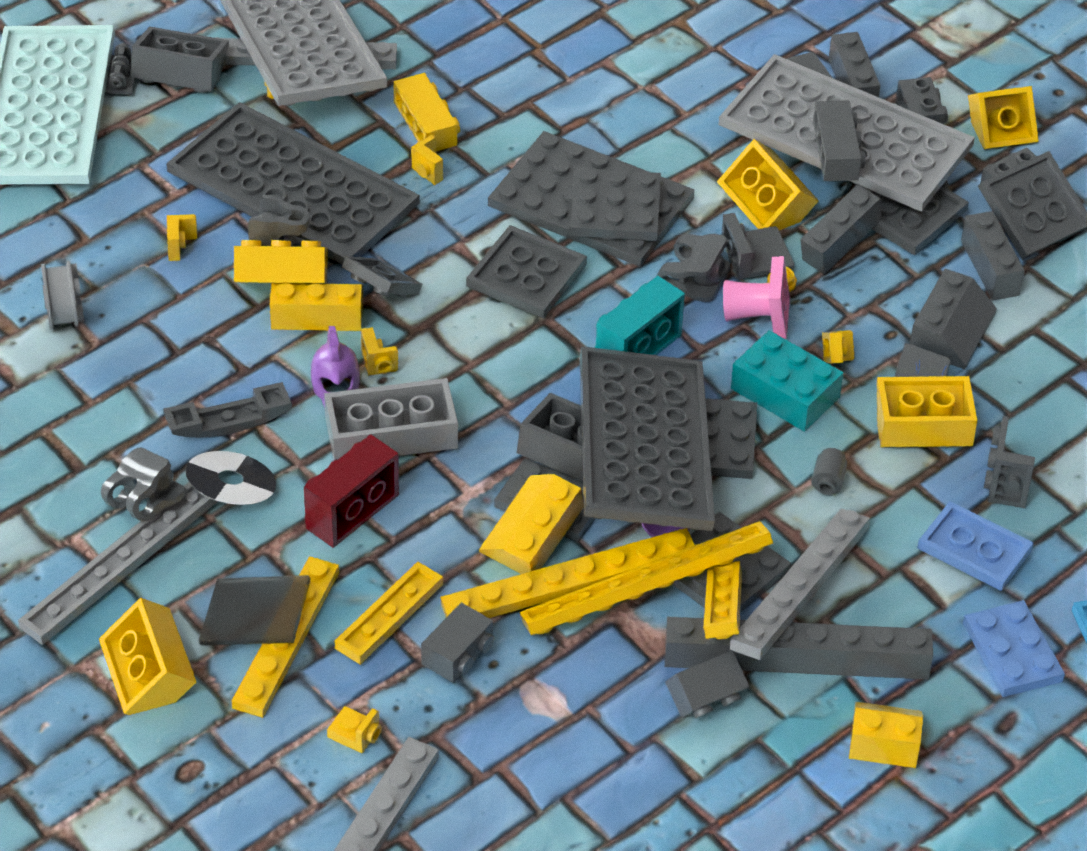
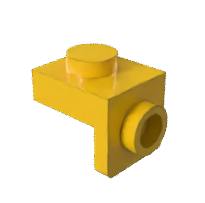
M430 135L411 147L412 169L422 178H426L436 185L443 180V158L436 154V137Z

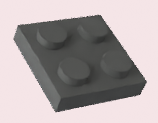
M346 256L342 268L351 272L350 277L361 283H370L374 286L373 290L376 293L387 297L390 294L405 297L406 294L418 295L423 285L378 258Z

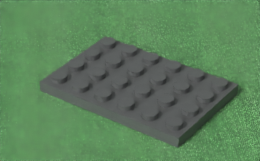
M543 131L490 194L488 206L641 267L694 199L695 189L661 176L657 241L569 236L575 168L649 171Z

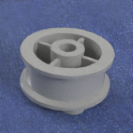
M70 260L66 262V266L46 268L45 264H41L45 309L48 312L50 330H53L54 325L73 322L78 327V323L84 322L77 264H70Z

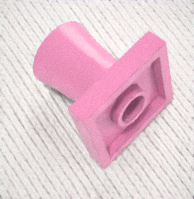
M784 256L772 257L770 283L724 281L723 309L726 322L749 317L771 316L773 332L787 340L790 294Z

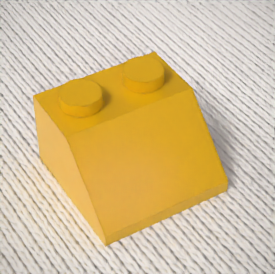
M1032 86L968 95L971 123L983 149L1039 142Z
M855 701L848 759L916 768L921 744L922 711Z

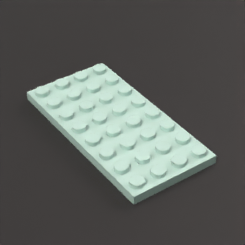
M114 25L4 26L0 43V185L90 183L115 37Z

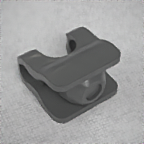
M272 195L262 196L260 200L261 214L251 217L248 221L249 240L261 241V246H271V240L291 241V247H301V241L306 240L296 236L305 233L310 225L309 212L301 206L288 204L281 198Z
M683 234L679 236L674 244V252L681 262L665 263L661 266L657 275L683 291L691 299L702 302L712 301L731 269L729 261L724 260L721 255L727 245L726 237L719 234H706L703 236ZM668 276H671V277H673V278H675V279H679V280H673V279L669 278Z
M139 447L126 455L118 470L102 484L101 497L107 505L113 508L126 507L132 517L140 521H148L162 509L173 506L186 496L187 490L185 486L173 481L174 476L168 459ZM119 485L124 486L118 497L113 499L114 489ZM143 499H147L146 507L144 510L139 511V504Z

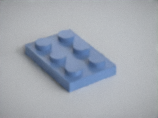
M949 501L919 539L917 549L1002 591L1032 552L1034 543Z
M1024 600L964 615L963 625L1002 697L1063 682L1065 673Z

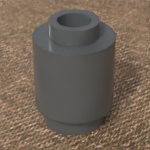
M826 448L817 456L811 483L822 494H835L842 489L847 469V460L841 450Z

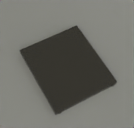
M309 575L217 578L199 637V644L294 643L311 580Z

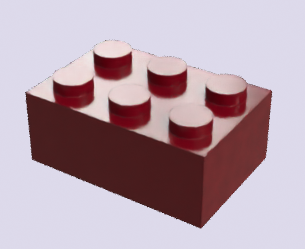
M370 434L361 442L355 443L342 457L333 460L328 468L319 475L310 478L304 486L306 529L334 548L398 497V452Z

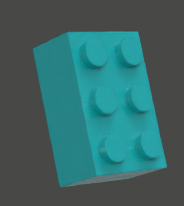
M657 275L650 282L641 285L638 291L629 298L623 299L608 314H603L598 319L595 348L649 355L659 354L682 336L685 293Z
M768 330L733 363L730 389L752 402H757L759 406L805 432L840 398L844 372Z

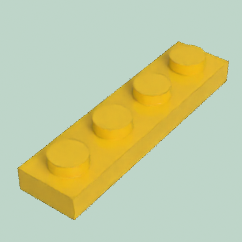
M417 561L334 640L335 649L361 665L443 586V576Z
M740 561L731 562L726 565H715L707 569L703 626L706 639H727L739 634L742 584Z

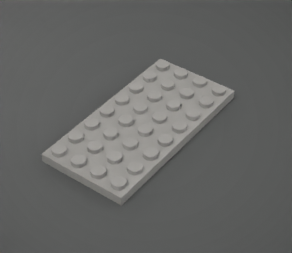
M220 0L278 106H290L298 102L310 100L319 101L323 98L347 96L351 93L363 91L372 92L387 87L385 73L340 0Z
M775 54L719 116L718 124L821 169L813 127L815 101L850 100L851 110L857 114V128L855 130L861 133L860 151L865 153V167L860 168L859 180L851 182L921 212L973 147L975 137Z

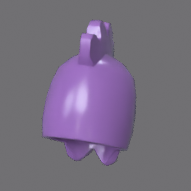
M329 326L327 343L315 352L311 363L313 390L322 400L324 407V393L331 392L323 388L322 380L328 378L338 385L344 378H349L351 384L347 390L359 389L360 384L359 364L355 352L347 345L339 342L335 326Z

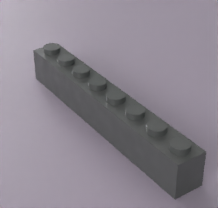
M667 616L665 667L691 668L732 651L730 650V641L733 636L727 639H706L703 628L704 618ZM740 620L739 628L745 623L746 620ZM791 622L761 660L735 651L733 652L742 671L929 680L933 659L932 629Z

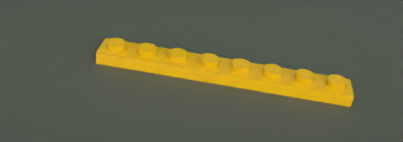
M758 521L519 612L522 622L530 635L545 634L557 625L565 622L573 623L579 621L584 615L594 611L608 610L620 601L637 599L644 592L655 588L668 587L674 581L686 576L700 575L705 569L715 565L729 564L734 558L741 555L758 553L765 546L773 544L771 533Z
M683 528L441 596V605L446 617L462 602L484 616L492 618L545 603L695 546L688 529Z

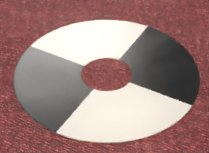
M229 451L206 452L192 458L186 466L185 473L189 483L201 494L223 503L236 505L258 503L269 498L276 489V479L273 473L258 460L240 453ZM226 470L235 471L242 475L243 482L237 485L224 483L219 479V473Z

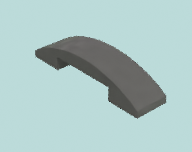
M283 382L253 388V397L202 409H196L194 402L163 408V413L173 435L195 438L215 437L241 432L266 423L292 408V402Z

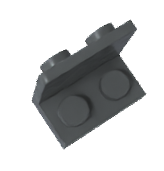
M735 213L723 214L721 235L727 239L725 250L739 280L770 274L772 257L784 256L785 266L791 270L794 269V262L776 226L746 231L744 224H739Z
M1003 416L1001 427L994 426L991 444L997 445V448L990 447L987 466L993 468V471H986L984 488L989 489L988 502L1025 508L1035 457L1004 452L1009 417Z

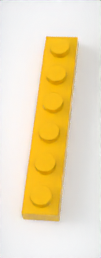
M311 556L308 557L231 700L232 709L261 718L264 717L339 575L338 564Z

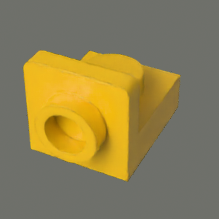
M195 214L167 215L168 261H180V249L186 248L185 240L197 239Z
M373 327L361 329V352L368 376L397 371V347L383 348L381 338L376 339Z
M851 330L822 332L824 362L833 364L854 359L853 332Z
M344 706L328 727L327 738L363 753L370 743L373 744L377 741L381 733L382 726L379 724V711L372 708L366 716Z

